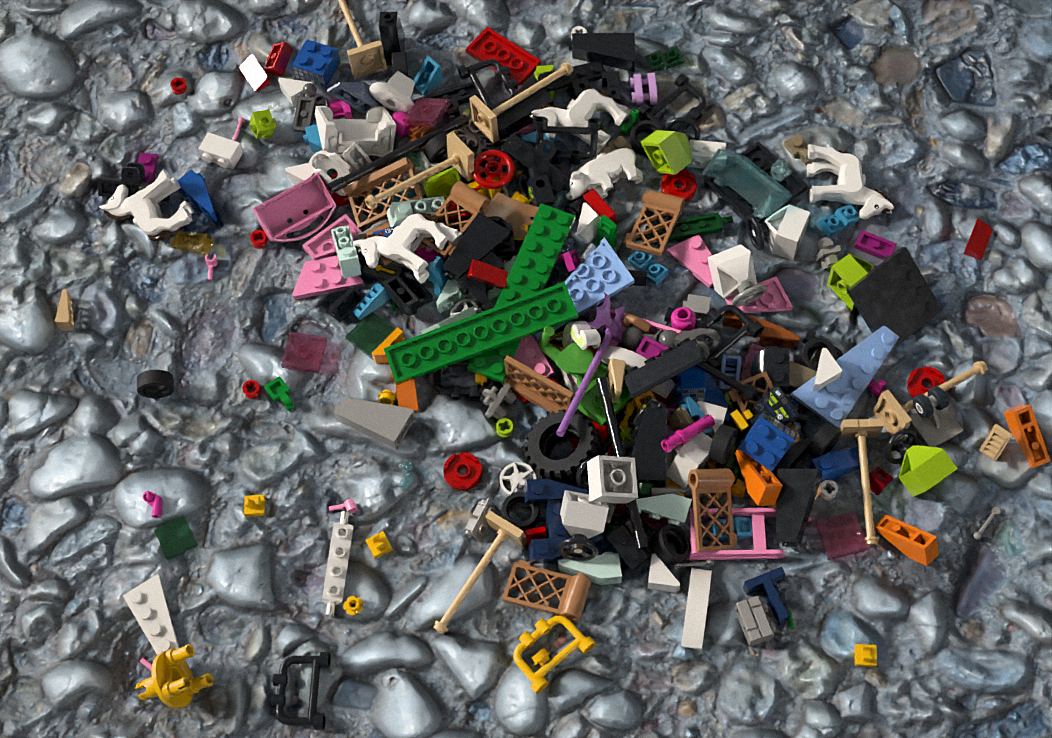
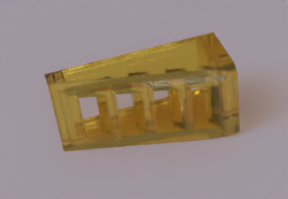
M177 231L171 247L206 256L207 254L209 255L214 241L208 234Z

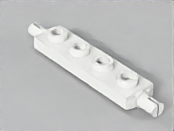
M345 511L341 512L340 522L333 524L322 602L327 604L325 614L327 617H329L330 609V617H334L335 605H341L343 600L353 525L348 524L350 513L346 512L344 519Z

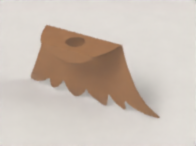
M498 192L490 200L491 208L489 212L483 215L487 218L492 216L502 217L503 220L511 224L514 238H525L527 232L522 227V224L531 225L533 220L530 217H535L539 207L522 203Z

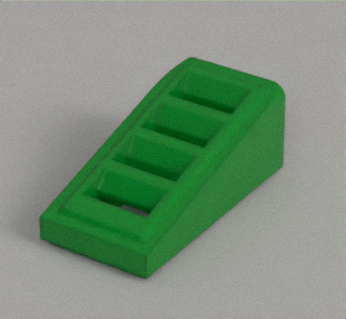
M603 215L595 236V244L599 246L602 239L605 238L613 249L617 245V225L606 215Z

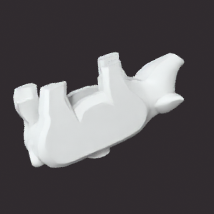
M620 148L607 154L601 153L596 159L587 162L581 169L571 174L570 191L566 197L574 200L584 195L587 190L593 189L601 198H605L608 195L607 191L613 188V183L617 182L620 178H628L629 181L634 180L635 184L642 182V172L635 166L636 155L634 151L628 148Z

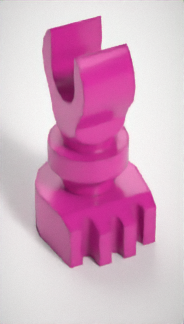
M872 378L866 388L872 389L871 394L879 397L886 387V382L880 379L876 383Z

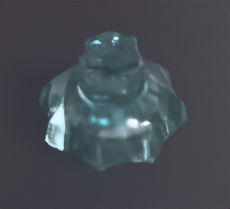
M778 159L772 164L770 173L773 180L781 182L785 177L790 176L791 170L788 167L787 161Z

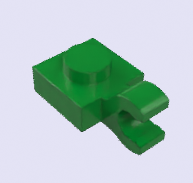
M280 376L264 386L266 392L275 403L280 400L287 411L294 408L292 400L288 397L291 391Z

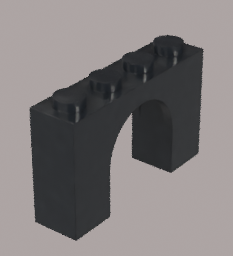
M493 251L480 260L483 263L500 269L504 267V263ZM468 272L465 273L458 281L459 291L463 295H467L471 299L473 306L477 309L480 308L483 312L494 308L495 304L487 297L486 284L468 278Z

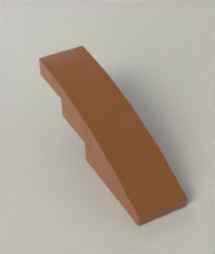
M727 312L724 314L722 326L742 328L745 325L734 313ZM747 315L754 323L759 321L764 326L763 332L758 336L760 337L759 344L797 349L799 336L771 322Z

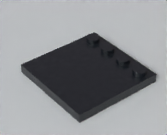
M759 141L704 180V185L745 223L749 215H753L759 223L764 222L772 214L782 209L808 189V185Z
M901 247L846 290L871 333H874L882 326H886L899 336L891 351L942 311L940 304L906 247Z

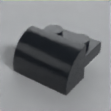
M395 275L382 282L381 286L384 287L388 296L407 316L416 314L418 308L433 301V295L423 284L405 275L401 277Z

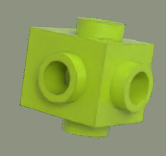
M270 109L252 112L250 130L255 134L256 139L272 137L277 128L275 118H272Z

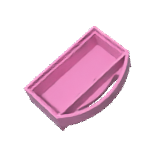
M317 173L254 207L252 211L270 242L285 243L304 239L318 231L328 221L336 204L320 175ZM303 210H307L308 214L305 215ZM319 216L323 217L321 223L308 233L294 238H287V233L302 230L313 223ZM291 218L292 223H288L287 219Z

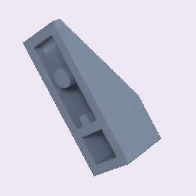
M338 82L327 89L328 93L365 115L370 108L378 106V101L371 96L369 92L370 85L367 83Z

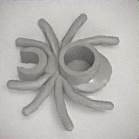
M472 119L469 120V124L466 127H462L463 130L457 129L459 132L464 133L457 136L459 138L464 137L462 142L464 143L466 140L465 145L467 147L471 143L474 146L473 150H475L477 143L479 147L482 138H488L472 122Z

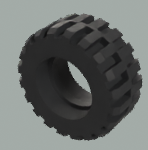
M558 410V413L553 411L548 413L549 416L541 417L539 419L540 422L531 427L532 432H528L526 437L528 442L524 444L525 457L539 479H550L575 486L577 483L576 472L579 466L588 458L604 455L602 452L604 449L603 442L601 441L602 438L592 421L584 414L575 412L564 436H558L556 432L566 414V410ZM566 438L579 439L576 450L570 456L561 460L549 459L552 448L559 441ZM587 467L584 469L582 475L588 473Z

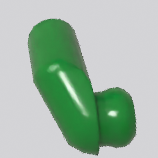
M630 110L628 124L623 123L621 125V133L630 134L632 127L638 123L639 110Z

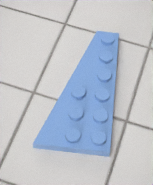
M605 238L589 254L584 263L580 264L565 281L578 316L604 302V292L610 298L635 283L634 278ZM568 322L563 323V324L558 325V326H555V327H552V328H553L554 331H555V330H557L558 328L562 327L563 325L567 324ZM543 331L534 334L537 340L541 339Z
M886 326L880 327L836 360L842 369L840 378L818 391H813L816 378L814 376L789 395L825 422H829L839 429L842 421L846 419L899 336Z

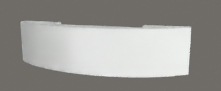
M608 346L601 361L609 365L611 358L623 360L626 363L625 369L629 370L636 365L638 368H641L645 365L644 361L647 359L633 351L621 347ZM669 379L651 390L667 398L675 383L672 379Z
M691 568L681 647L702 650L712 573L710 570Z

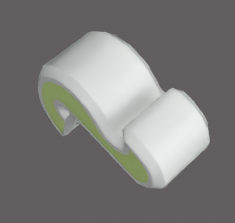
M586 321L569 322L565 326L562 343L564 349L573 342H576L582 350H585L590 345L596 349L601 343V337L596 329H591Z

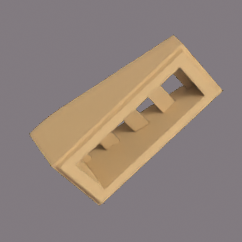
M63 289L55 322L61 331H74L72 298L67 289Z
M611 358L607 367L612 401L617 403L622 393L626 363L623 360Z
M995 424L982 444L980 452L996 461L1005 450L1013 435L998 424Z

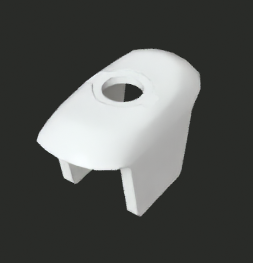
M397 71L387 83L376 82L370 86L369 92L371 96L393 112L404 111L409 116L414 115L415 105L411 100V95L415 82L401 72Z
M316 152L309 161L310 169L315 174L318 173L326 184L352 172L351 166L335 152ZM329 169L337 171L338 176L335 179L327 175ZM343 189L336 192L339 195L346 196Z

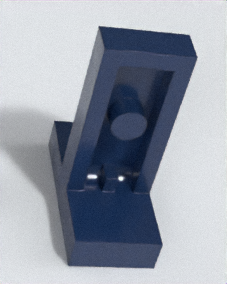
M782 567L744 581L743 585L746 595L762 590L779 626L787 623L789 617L787 605L785 603L782 604L779 598L780 591L776 585L773 586V584L784 580L785 572Z

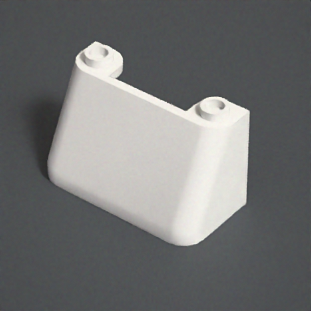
M316 106L315 118L323 151L335 152L338 156L343 157L342 154L354 142H357L367 156L383 157L393 151L396 123L385 106L370 108L366 119H333L331 108Z

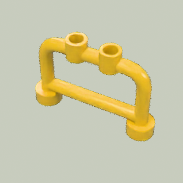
M554 616L548 621L544 618L540 619L535 624L537 630L532 634L528 631L524 632L519 637L521 643L514 650L513 659L520 670L532 682L531 689L536 694L542 692L549 684L544 676L572 652L579 648L583 654H586L596 645L591 636L586 638L565 616ZM563 624L576 639L534 673L522 659V652L532 647L542 635L544 636L549 633L553 626Z

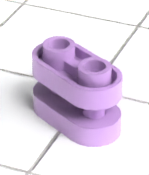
M655 72L647 73V78L641 79V74H633V78H630V87L634 88V92L631 93L632 103H635L636 106L643 105V100H649L650 105H657ZM648 85V93H643L642 86Z

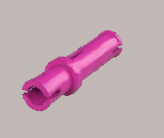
M707 414L683 430L675 431L674 435L661 441L663 450L670 452L679 445H685L689 439L714 426V418Z

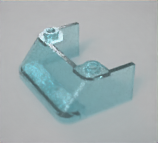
M718 149L702 172L704 175L714 177V182L719 186L723 187L726 185L735 190L753 205V215L760 219L771 216L788 202L792 196L787 189L740 153Z

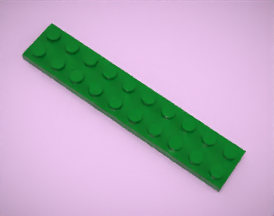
M542 203L540 204L506 279V287L502 288L494 308L545 289L576 219L575 215ZM522 339L472 357L467 370L504 383L506 378L504 359L507 355L513 359L515 358Z
M565 282L383 349L395 382L398 385L542 332L546 326L555 327L579 317Z

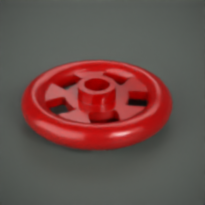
M488 150L479 154L474 160L472 176L484 188H502L510 183L514 177V162L508 154L502 151ZM494 157H497V158H500L501 160H500V162H497V161L493 160V158H494ZM482 161L487 162L484 168L480 166ZM507 166L508 172H502V167ZM485 173L487 178L483 179L480 175ZM500 176V181H493V178H497Z

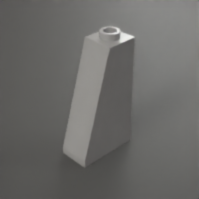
M343 397L342 401L338 402L334 408V415L338 422L396 450L416 418L414 410L411 408Z

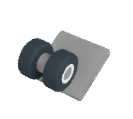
M935 386L928 390V397L924 394L914 397L913 405L917 413L909 417L912 419V426L928 447H937L962 433L963 429L947 409L949 401L943 389Z

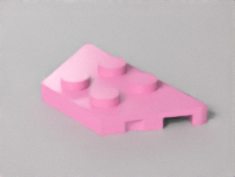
M337 256L305 261L293 291V298L296 300L344 291L354 285L360 288L364 287V282L359 275L343 279Z

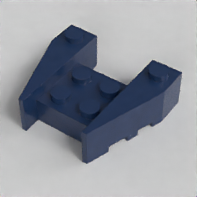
M550 479L526 480L524 484L525 505L545 504L548 539H531L529 542L530 564L551 563L563 558L558 552V545L561 541L571 538V535L562 523L560 515L564 492L567 490L589 494V490ZM593 536L587 540L597 545L602 541L603 536Z

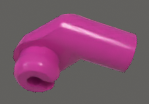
M153 491L144 492L142 497L144 501L152 506V517L161 518L162 498Z

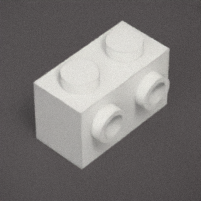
M209 132L198 148L204 161L216 163L223 168L234 169L243 154L239 142Z
M690 140L691 163L687 167L719 170L724 166L726 143Z

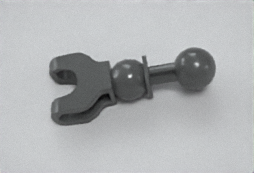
M630 326L624 330L622 335V343L629 350H637L644 336L668 348L672 345L679 347V342L689 337L690 340L696 339L706 359L709 357V349H714L720 342L718 332L706 328L680 331L679 334L673 330L663 331V329H660L653 335L645 334L643 330L636 326ZM705 337H712L714 342L706 341Z

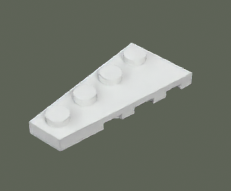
M159 574L123 595L157 655L173 648H179Z

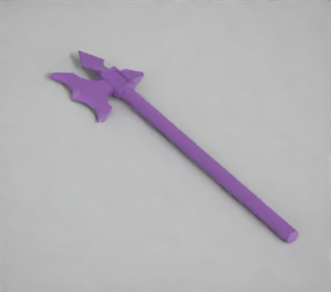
M605 292L604 303L602 306L596 307V319L589 322V325L595 329L604 326L606 328V335L556 432L560 437L564 436L611 340L622 343L623 334L620 321L624 319L625 306L616 309V316L614 319H611V302Z

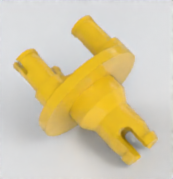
M188 644L178 649L173 648L159 653L152 664V677L138 682L135 689L146 688V692L137 695L141 700H149L159 696L161 701L168 707L180 709L191 702L193 694L198 693L200 689L212 686L214 680L210 673L197 678L193 677L185 659L194 657L195 650L191 644Z

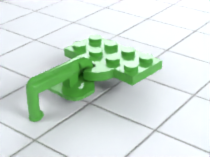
M546 326L539 343L540 350L555 361L559 368L577 378V385L579 387L593 360V352L588 348L582 350L576 342L571 343L560 352L549 343L550 337L555 333L554 329L551 326ZM599 364L578 409L603 427L607 420L596 380L601 377L608 378L607 366ZM625 369L624 376L628 375L626 369ZM625 379L623 380L619 401L617 403L612 401L615 415L633 400Z

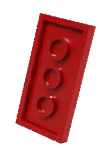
M489 27L466 48V53L479 62L495 59L503 67L508 66L511 72V76L508 77L510 80L515 79L518 86H521L536 71V66H541L540 59ZM488 66V68L492 69L497 73V70L494 66Z

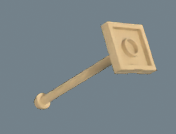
M338 0L358 46L347 51L354 79L386 70L387 65L381 41L364 45L346 1Z
M569 62L562 63L559 70L493 110H490L476 95L469 98L472 122L493 143L499 140L497 115L564 74L569 76L573 72L572 65Z
M454 132L447 134V160L374 197L368 195L365 203L369 209L376 208L377 203L452 165L469 182L474 179L472 176L474 171V153Z
M977 361L973 364V368L938 387L945 392L976 374L983 375L988 370L987 365L983 361ZM889 390L882 392L872 412L877 418H884V427L892 437L899 430L909 427L912 419L906 412L914 409L913 400L901 406Z
M884 418L846 419L842 421L839 428L841 431L839 439H858L867 534L863 541L866 546H877L879 537L875 536L866 438H878L884 427Z
M489 511L485 518L490 528L495 530L498 536L440 622L435 621L433 628L441 634L449 630L446 626L503 541L509 539L522 548L527 543L524 531L492 511Z

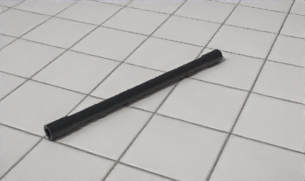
M463 114L440 128L344 177L328 183V190L333 194L345 188L348 184L426 145L436 135L443 132H452L469 124L467 116Z
M601 377L596 380L602 400L614 454L616 457H626L611 399L608 378ZM635 499L627 503L636 549L640 551L649 548Z

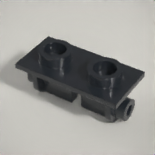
M356 285L351 286L326 313L340 323L363 299L364 295L359 292L360 289Z

